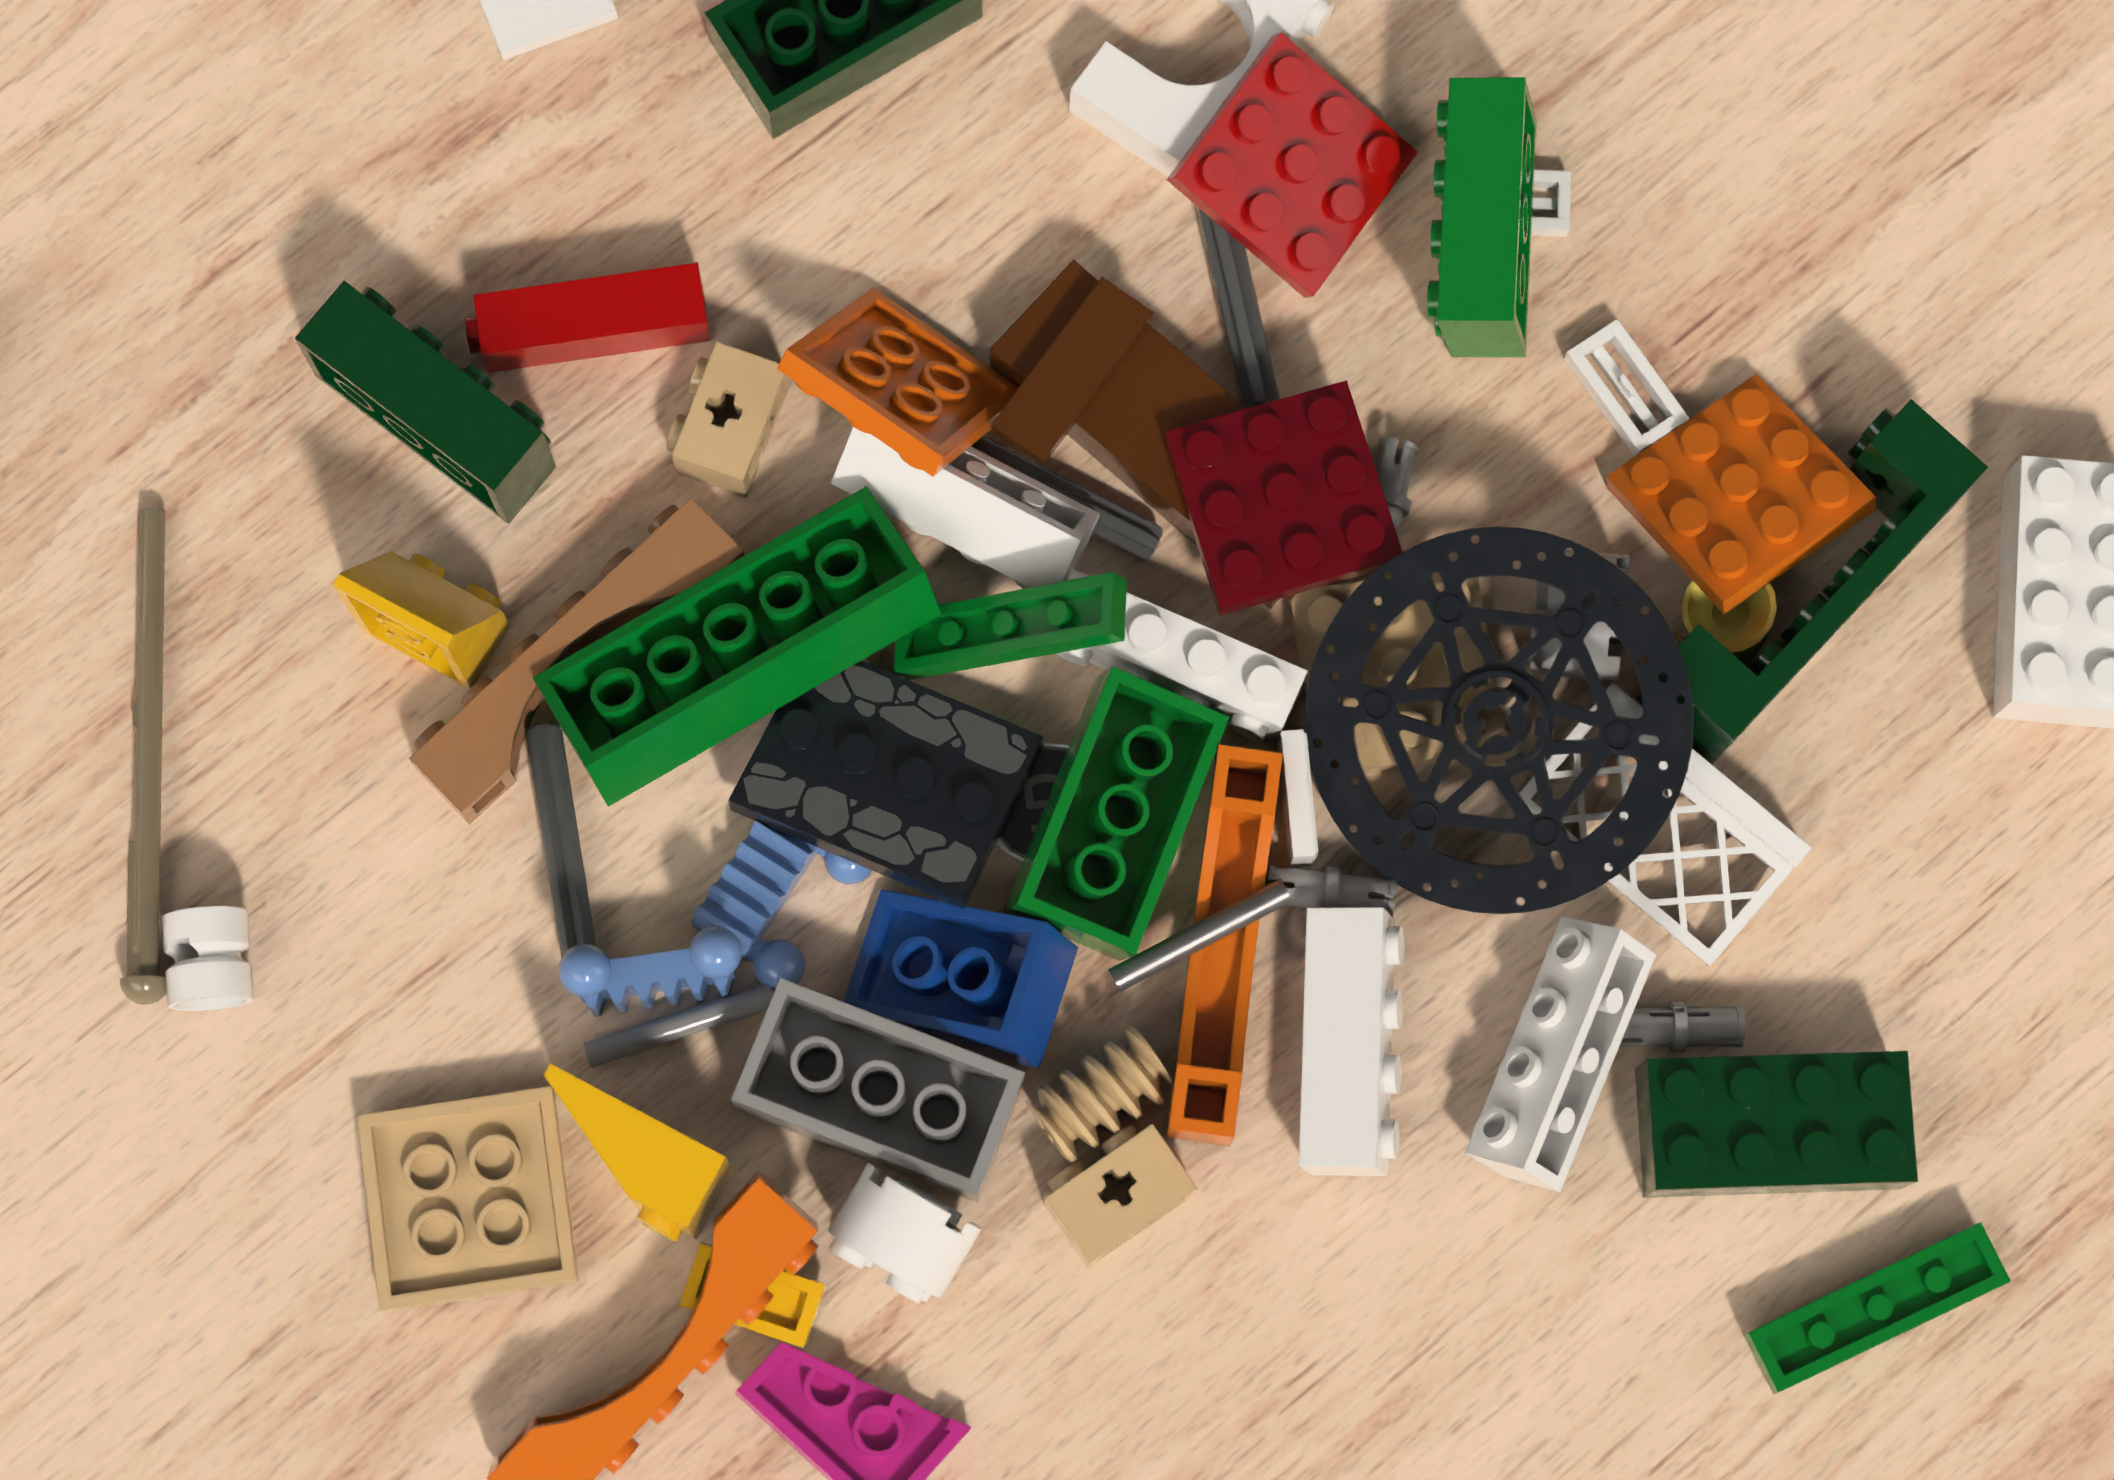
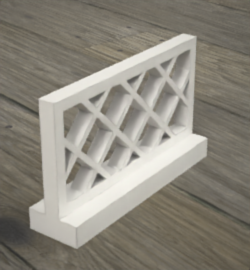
M1612 682L1606 689V692L1616 715L1634 719L1642 717L1644 713L1643 707ZM1595 703V705L1590 709V711H1596V710H1597V705H1596V703ZM1579 722L1565 740L1583 739L1593 726ZM1640 735L1639 737L1640 742L1656 745L1660 742L1656 736ZM1692 749L1688 771L1680 793L1694 805L1676 807L1675 803L1669 815L1672 852L1639 855L1628 865L1629 881L1618 874L1609 880L1608 883L1710 967L1790 872L1797 867L1812 847ZM1580 753L1573 754L1574 770L1566 771L1556 770L1569 754L1551 755L1546 761L1549 779L1575 778L1576 780L1583 771ZM1618 755L1619 766L1602 767L1595 776L1620 774L1623 797L1629 787L1628 773H1635L1637 765H1627L1626 756ZM1661 761L1659 767L1662 770L1667 769L1668 764L1665 761ZM1533 776L1519 794L1530 811L1536 815L1541 813L1542 809L1531 800L1538 792ZM1667 789V797H1670L1672 791ZM1583 791L1577 799L1578 815L1564 816L1562 822L1563 824L1579 823L1580 840L1587 836L1586 822L1604 821L1612 812L1585 814ZM1623 811L1620 813L1621 819H1628L1629 815L1627 812ZM1705 813L1716 823L1718 849L1680 852L1677 814ZM1566 829V832L1572 841H1580ZM1725 831L1744 847L1726 848ZM1754 854L1773 870L1772 874L1757 891L1730 893L1727 856ZM1719 856L1722 894L1684 897L1681 859ZM1673 860L1676 898L1650 900L1638 890L1636 863ZM1606 863L1604 865L1605 869L1611 871L1613 868L1610 865L1612 864ZM1750 899L1732 919L1731 901ZM1723 901L1725 929L1709 948L1688 932L1685 904ZM1677 905L1679 923L1659 906Z

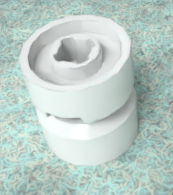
M205 906L172 911L162 917L164 953L175 959V964L165 971L168 1008L179 1011H210L240 1007L254 1001L252 965L241 959V953L250 947L249 920L246 909L232 906Z

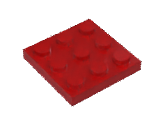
M1280 32L1269 39L1166 180L1300 295L1308 298L1317 293L1418 151Z

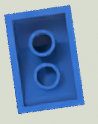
M881 889L843 1002L984 1057L1040 1069L1078 947L1048 922L968 906L962 909L948 902Z

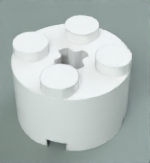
M868 1162L828 1230L835 1237L829 1250L861 1269L864 1266L872 1268L875 1263L891 1274L885 1283L917 1303H920L921 1300L927 1302L931 1295L942 1298L982 1228L974 1222H966L963 1229H960L956 1225L962 1217L961 1213L899 1177L898 1181H895L886 1176L883 1182L879 1181L885 1169L872 1162Z

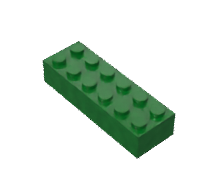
M865 486L532 678L609 807L942 613L924 569L872 493Z

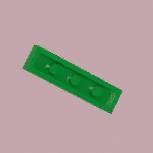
M1108 572L939 605L941 615L895 641L894 673L907 680L1125 641L1127 580L1115 572Z
M1979 1222L1745 1333L1744 1336L1772 1393L1776 1394L2011 1282L1982 1223Z

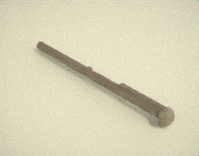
M144 508L140 510L137 699L133 708V725L136 727L134 841H129L127 977L120 978V987L124 995L132 1002L141 1005L156 1003L167 993L166 977L159 976L165 511L160 508Z

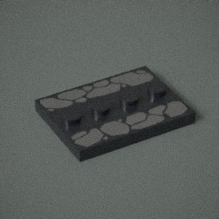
M860 661L774 712L728 800L729 806L733 812L752 820H757L766 826L964 909L1044 747V736L864 661Z

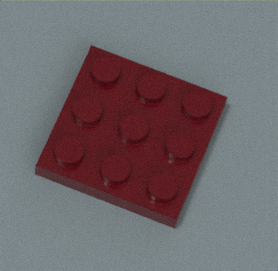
M1347 380L1164 432V442L1219 616L1375 572L1379 567L1402 553Z

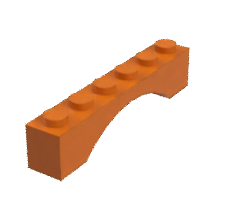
M1218 745L1212 774L1193 924L1264 887L1283 753ZM1260 919L1189 956L1165 1138L1230 1146L1234 1139Z
M758 1170L714 1218L712 1253L703 1289L686 1324L666 1351L637 1378L604 1398L569 1411L535 1416L490 1466L487 1479L594 1480L604 1468L612 1474L617 1472L639 1446V1443L632 1438L649 1418L656 1424L661 1423L683 1398L684 1393L677 1387L695 1368L703 1375L723 1355L729 1344L722 1337L739 1318L749 1325L769 1304L774 1295L767 1287L784 1269L791 1275H794L810 1259L819 1246L812 1240L818 1232L817 1222Z

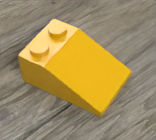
M390 551L339 573L333 583V587L362 632L468 689L476 684L510 626L503 611L498 609L502 603L498 597L473 583H468L465 590L446 581L443 578L447 572L441 566L417 553H413L410 560H407Z
M549 1064L544 1077L626 1195L640 1209L636 1218L642 1221V1225L673 1242H677L682 1232L697 1239L734 1171L727 1158L566 1071Z

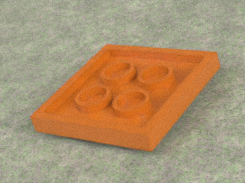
M874 287L787 348L777 367L780 372L795 381L801 391L809 396L821 399L847 417V420L853 427L861 432L873 435L899 453V456L905 463L913 468L925 471L932 477L991 430V424L1019 388Z
M1757 374L1606 476L1607 488L1723 614L1736 607L1876 510V496Z

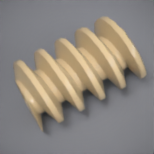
M1132 1026L1127 1027L1123 1031L1126 1051L1108 1040L1101 1047L1105 1065L1086 1055L1080 1060L1084 1080H1081L1075 1074L1065 1069L1059 1074L1063 1094L1060 1095L1051 1087L1043 1084L1037 1089L1041 1109L1026 1101L1049 1140L1059 1153L1073 1164L1078 1161L1074 1144L1076 1139L1080 1138L1096 1149L1100 1146L1095 1126L1101 1123L1115 1134L1121 1131L1117 1111L1123 1109L1137 1120L1143 1117L1138 1098L1142 1094L1158 1105L1164 1103L1160 1082L1166 1080L1172 1084V1080L1153 1049L1139 1031Z

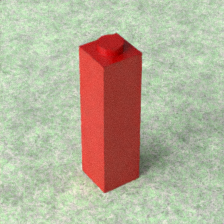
M698 262L474 294L476 316L465 317L471 355L481 353L488 373L711 341L703 283Z

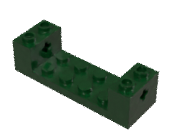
M1912 399L1896 415L1886 407L1861 434V438L1847 453L1855 460L1850 470L1876 496V508L1888 519L1864 545L1863 548L1869 554L1860 548L1822 590V593L1829 600L1827 601L1818 593L1780 635L1788 643L1786 646L1775 638L1748 668L1700 624L1685 639L1676 631L1673 633L1688 670L1693 694L1694 734L1692 749L1710 764H1714L1988 468L1986 464ZM1666 673L1659 675L1661 681L1668 680ZM1640 691L1636 699L1643 704L1642 694ZM1680 694L1677 696L1679 703L1685 702L1686 698L1684 695Z

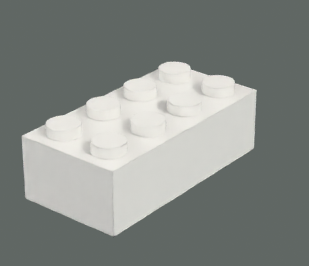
M2021 455L2003 475L1993 718L2114 729V463Z

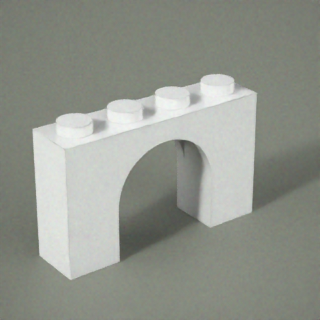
M1219 0L1228 6L1241 20L1248 35L1250 50L1243 62L1232 73L1218 81L1204 85H1182L1163 79L1105 41L1071 87L1069 111L1168 177L1273 35L1282 32L1295 45H1298L1306 33L1315 37L1326 24L1334 6L1328 2L1329 0Z

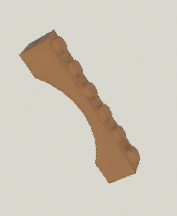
M692 498L679 509L676 505H671L663 510L650 524L648 532L651 535L634 551L627 547L614 555L601 572L604 578L587 594L580 590L571 595L556 611L555 618L558 620L540 637L534 633L522 640L510 653L508 661L511 664L493 681L489 677L478 681L464 695L461 700V704L464 707L446 724L442 720L433 723L417 738L414 743V748L417 751L409 757V760L423 778L469 825L517 780L520 754L527 735L526 733L535 712L544 699L532 677L745 556L744 550Z

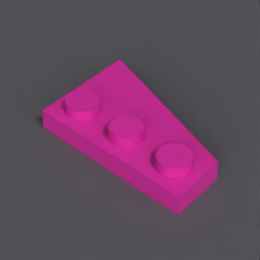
M783 1342L769 1354L735 1393L741 1401L827 1480H926L972 1428L953 1418L946 1419L918 1406L917 1402L897 1393L893 1395L854 1377V1374Z

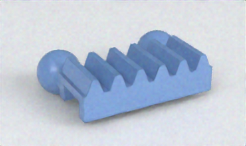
M755 820L748 837L741 841L734 858L725 865L720 879L709 889L704 903L696 908L691 924L698 931L711 926H720L732 931L741 943L742 959L754 964V972L759 982L769 985L771 990L775 991L780 978L795 984L800 982L805 971V959L800 949L789 941L773 940L767 943L761 938L815 856L819 854L824 857L825 867L830 876L843 884L860 883L871 874L872 870Z
M711 926L696 934L689 949L609 959L596 946L590 944L577 945L570 948L563 955L559 963L558 972L562 985L570 993L579 996L583 1003L586 1002L594 1017H600L606 999H612L621 1014L627 1013L631 996L638 995L646 1010L653 1009L657 992H664L671 1006H678L682 989L686 988L690 989L697 1003L704 1002L708 985H715L721 997H726L731 994L733 982L737 981L735 970L742 958V947L739 939L732 931L720 926Z

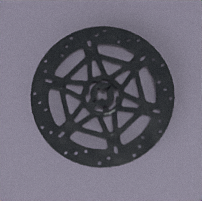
M1484 527L1448 533L1421 542L1379 567L1357 587L1334 617L1318 648L1310 673L1306 695L1305 730L1307 733L1311 769L1320 796L1344 837L1369 864L1388 879L1397 880V885L1426 900L1450 908L1475 913L1511 914L1551 908L1575 900L1617 876L1645 850L1669 817L1680 795L1693 747L1694 707L1688 670L1679 644L1655 603L1631 577L1597 552L1572 540L1526 528ZM1474 535L1479 537V543L1474 544L1471 540ZM1567 548L1574 550V554L1571 557L1566 555ZM1540 552L1546 554V559L1544 561H1540L1538 559V554ZM1451 553H1456L1458 555L1456 561H1452L1450 559ZM1517 560L1521 563L1520 569L1513 567L1514 561ZM1386 571H1389L1392 574V577L1389 580L1386 579L1384 576ZM1435 572L1441 575L1445 589L1443 591H1439L1433 580ZM1515 576L1551 585L1564 592L1565 601L1553 616L1472 607L1466 598L1462 586L1465 580L1474 577ZM1590 591H1595L1597 593L1596 600L1588 609L1583 608L1582 601ZM1617 596L1623 598V603L1621 605L1615 603V598ZM1376 597L1381 598V605L1375 604L1374 600ZM1418 600L1425 601L1434 619L1432 626L1386 687L1364 684L1361 679L1364 666L1383 632L1410 605ZM1643 606L1649 608L1650 612L1647 615L1641 613ZM1372 622L1376 623L1377 625L1375 631H1372L1369 628L1370 623ZM1483 622L1532 627L1537 630V635L1508 662H1505L1482 630L1481 624ZM1597 622H1604L1609 626L1625 648L1633 664L1643 699L1644 713L1640 718L1619 717L1614 711L1584 640L1585 636ZM1457 627H1463L1484 657L1486 661L1484 666L1470 672L1463 670L1455 636V629ZM1553 638H1557L1561 641L1562 646L1545 680L1539 681L1524 669V665ZM1441 642L1451 685L1448 687L1408 688L1406 686L1408 679L1435 643ZM1329 645L1334 647L1332 654L1327 651ZM1641 655H1645L1648 658L1646 664H1642L1639 661ZM1572 658L1578 660L1596 702V711L1586 710L1553 698V693ZM1334 672L1339 676L1337 681L1332 679L1331 675ZM1666 673L1668 680L1661 681L1659 675ZM1491 677L1512 679L1507 687H1495L1486 690L1468 704L1463 715V729L1467 740L1462 745L1458 738L1456 725L1461 723L1463 707L1458 706V703L1463 693L1470 686L1477 689L1480 686L1491 683ZM1534 695L1539 704L1541 717L1535 719L1534 734L1539 736L1533 750L1526 756L1520 752L1514 756L1507 757L1505 764L1485 762L1489 754L1501 755L1510 752L1527 738L1533 721V713L1529 701ZM1678 695L1685 696L1686 700L1684 703L1677 701ZM1515 697L1516 701L1509 709L1511 713L1507 718V723L1514 728L1512 733L1510 734L1508 731L1502 730L1481 744V739L1487 733L1486 727L1490 721L1483 713L1485 707L1488 710L1495 711ZM1340 698H1355L1358 700L1357 707L1343 706L1340 704ZM1440 701L1443 704L1440 725L1400 714L1398 711L1400 703ZM1557 716H1562L1599 729V737L1594 739L1557 741L1553 736L1555 719ZM1358 723L1377 724L1383 730L1412 798V804L1401 818L1392 817L1384 808L1365 775L1356 743L1355 728ZM1402 730L1443 743V749L1426 782L1419 780L1401 738L1400 732ZM1640 735L1656 736L1660 742L1656 745L1640 742L1639 737ZM1316 738L1321 739V746L1315 744ZM1558 754H1590L1591 760L1561 799H1555L1545 757ZM1611 755L1633 757L1637 762V767L1626 793L1616 808L1588 836L1577 842L1572 841L1563 825V817ZM1332 760H1337L1339 767H1333ZM1452 760H1457L1472 772V777L1447 800L1439 802L1435 798V794ZM1665 761L1668 764V768L1662 770L1659 767V763ZM1528 769L1534 773L1542 809L1541 813L1536 815L1530 811L1510 780L1511 776ZM1352 777L1358 778L1359 783L1357 785L1351 782ZM1487 780H1492L1515 813V818L1508 819L1462 813L1459 810V806ZM1665 789H1670L1672 791V795L1670 797H1666L1663 794ZM1623 811L1629 815L1626 820L1620 817V813ZM1351 825L1357 827L1356 833L1350 831ZM1442 825L1520 834L1527 837L1534 857L1531 861L1520 864H1481L1462 860L1436 850L1432 846V839ZM1408 832H1413L1415 838L1408 848H1402V839ZM1377 835L1382 836V843L1376 842L1375 837ZM1615 838H1622L1623 844L1617 845L1614 841ZM1552 851H1557L1560 854L1564 863L1562 869H1558L1555 866L1551 856ZM1606 863L1612 864L1613 869L1611 871L1605 869L1604 865ZM1478 871L1482 872L1483 878H1476L1475 873ZM1456 879L1459 884L1458 887H1453L1451 880ZM1540 880L1546 882L1545 888H1540L1538 885ZM1425 883H1429L1431 885L1430 891H1426L1424 889ZM1517 898H1523L1525 903L1523 905H1519L1517 903Z

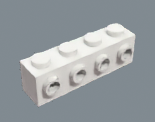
M855 427L851 431L831 481L832 485L848 492L849 495L867 486L882 510L903 521L912 531L938 539L959 550L969 561L987 565L1014 579L1023 589L1067 581L1072 569L1076 570L1100 516V513L971 446L932 477L925 471L913 468L905 463L899 456V453L873 435L861 432Z
M1072 569L1068 580L1088 577V575ZM1127 592L1125 641L1056 653L1060 657L1082 666L1092 663L1105 670L1114 666L1229 716L1228 727L1247 739L1257 742H1263L1264 739H1267L1276 744L1280 732L1284 730L1308 670Z
M1384 907L1307 908L1299 1167L1310 1175L1388 1176L1389 1159H1397L1399 1155V1123L1397 1119H1390V1094H1399L1401 1061L1398 1054H1391L1392 1029H1401L1403 1000L1401 991L1393 990L1394 965L1403 964L1405 941L1402 926H1395V920Z
M1561 917L1553 939L1546 950L1544 961L1528 1000L1524 1004L1521 1017L1506 1054L1499 1065L1497 1076L1481 1115L1474 1126L1465 1154L1503 1177L1561 1192L1656 954L1622 929Z

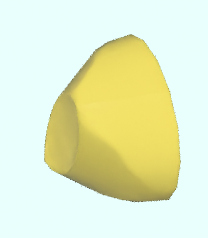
M1692 581L1686 588L1681 605L1683 623L1689 633L1700 624L1744 665L1748 664L1765 644L1773 628L1777 612L1775 591L1770 583L1723 614Z

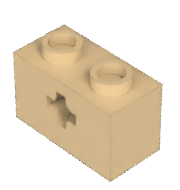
M717 341L709 360L703 357L699 358L689 384V393L695 395L687 416L677 415L667 440L666 449L673 452L672 459L676 473L747 498L790 386L789 377L777 369L779 363ZM728 408L735 410L737 420L728 418L723 428L716 426L714 416L723 417Z
M1134 1124L1127 1126L1101 1145L1107 1155L1095 1164L1085 1169L1081 1162L1077 1161L1048 1181V1185L1053 1192L1044 1198V1206L1087 1269L1194 1196L1198 1189L1153 1124L1140 1133ZM1111 1176L1117 1183L1127 1178L1129 1179L1132 1186L1127 1194L1128 1205L1122 1207L1117 1200H1111L1106 1204L1103 1203L1100 1197L1106 1187L1104 1178Z

